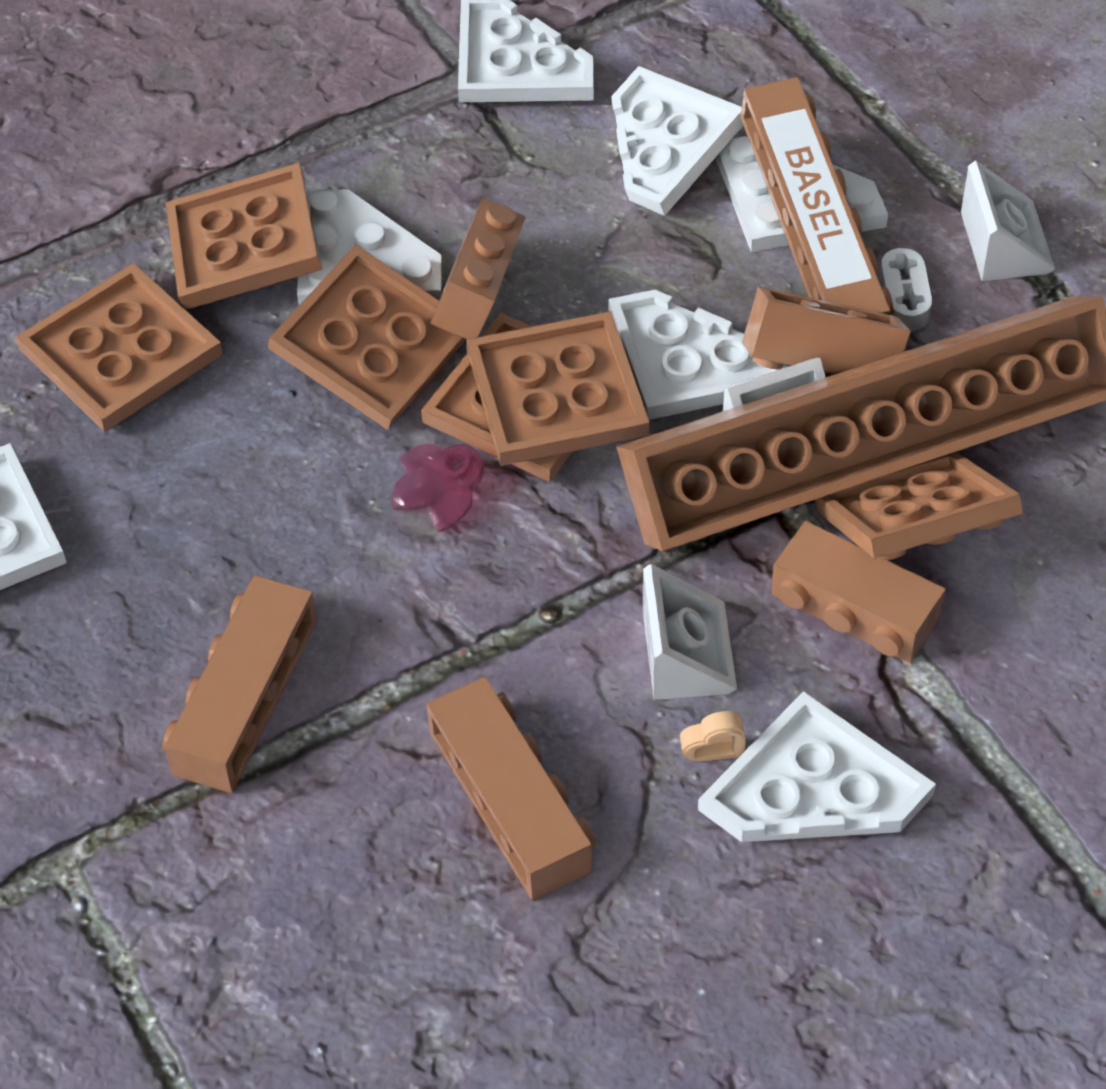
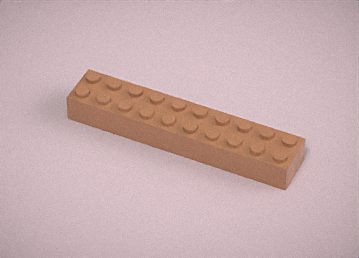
M1072 296L617 446L644 544L660 551H665L1106 401V307L1103 296Z

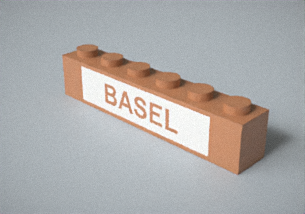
M798 77L745 88L740 117L808 297L892 315L893 302L891 294L887 287L880 286L876 276L877 261L874 251L871 247L865 248L861 238L862 226L859 213L856 208L849 207L845 197L846 183L843 173L840 169L835 170L831 162V145L828 135L825 131L820 132L816 124V107L811 94L804 93Z

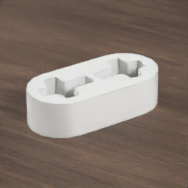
M892 249L882 258L880 286L887 287L891 294L893 302L892 316L899 317L911 332L918 331L929 322L932 305L925 262L921 255L911 249ZM899 269L904 270L905 275H908V280H901ZM904 299H910L912 310H907L906 305L902 304Z

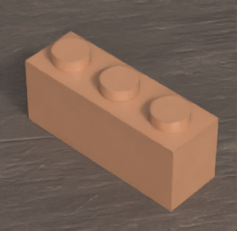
M482 197L464 237L430 324L465 339L477 338L495 302L526 216L513 211L504 204L495 203Z
M758 286L742 343L751 357L754 358L753 361L763 367L779 370L782 369L783 364L792 366L818 357L821 359L825 377H829L830 374H839L904 352L911 331L897 316Z
M804 521L773 565L771 595L779 598L783 604L792 609H801L825 621L832 629L838 632H847L873 645L876 650L884 655L896 656L911 664L941 618L946 588L888 560L874 559L859 546Z

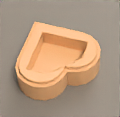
M721 711L710 714L702 720L701 724L687 727L680 734L682 754L691 761L702 762L739 758L745 752L746 735L742 715L736 712Z

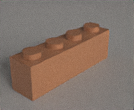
M253 575L245 592L236 595L230 610V621L223 635L217 634L214 637L208 653V663L201 677L196 676L188 687L185 700L186 706L178 721H171L165 731L163 750L166 752L173 776L233 794L318 622L312 591Z
M484 676L426 703L431 736L530 899L534 901L591 873V849L596 847L593 832L582 816L575 819L567 806L569 803L568 796L556 774L548 776L540 764L542 756L532 735L529 732L521 734L514 723L516 715L504 692L496 694Z

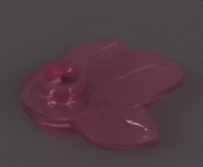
M423 444L410 449L399 458L402 467L407 473L401 476L394 486L391 498L393 509L413 510L429 507L432 522L440 533L454 526L467 514L472 507V490L480 484L484 472L483 459L475 448L465 444H457L445 449L435 444ZM464 463L459 470L451 471L454 466Z

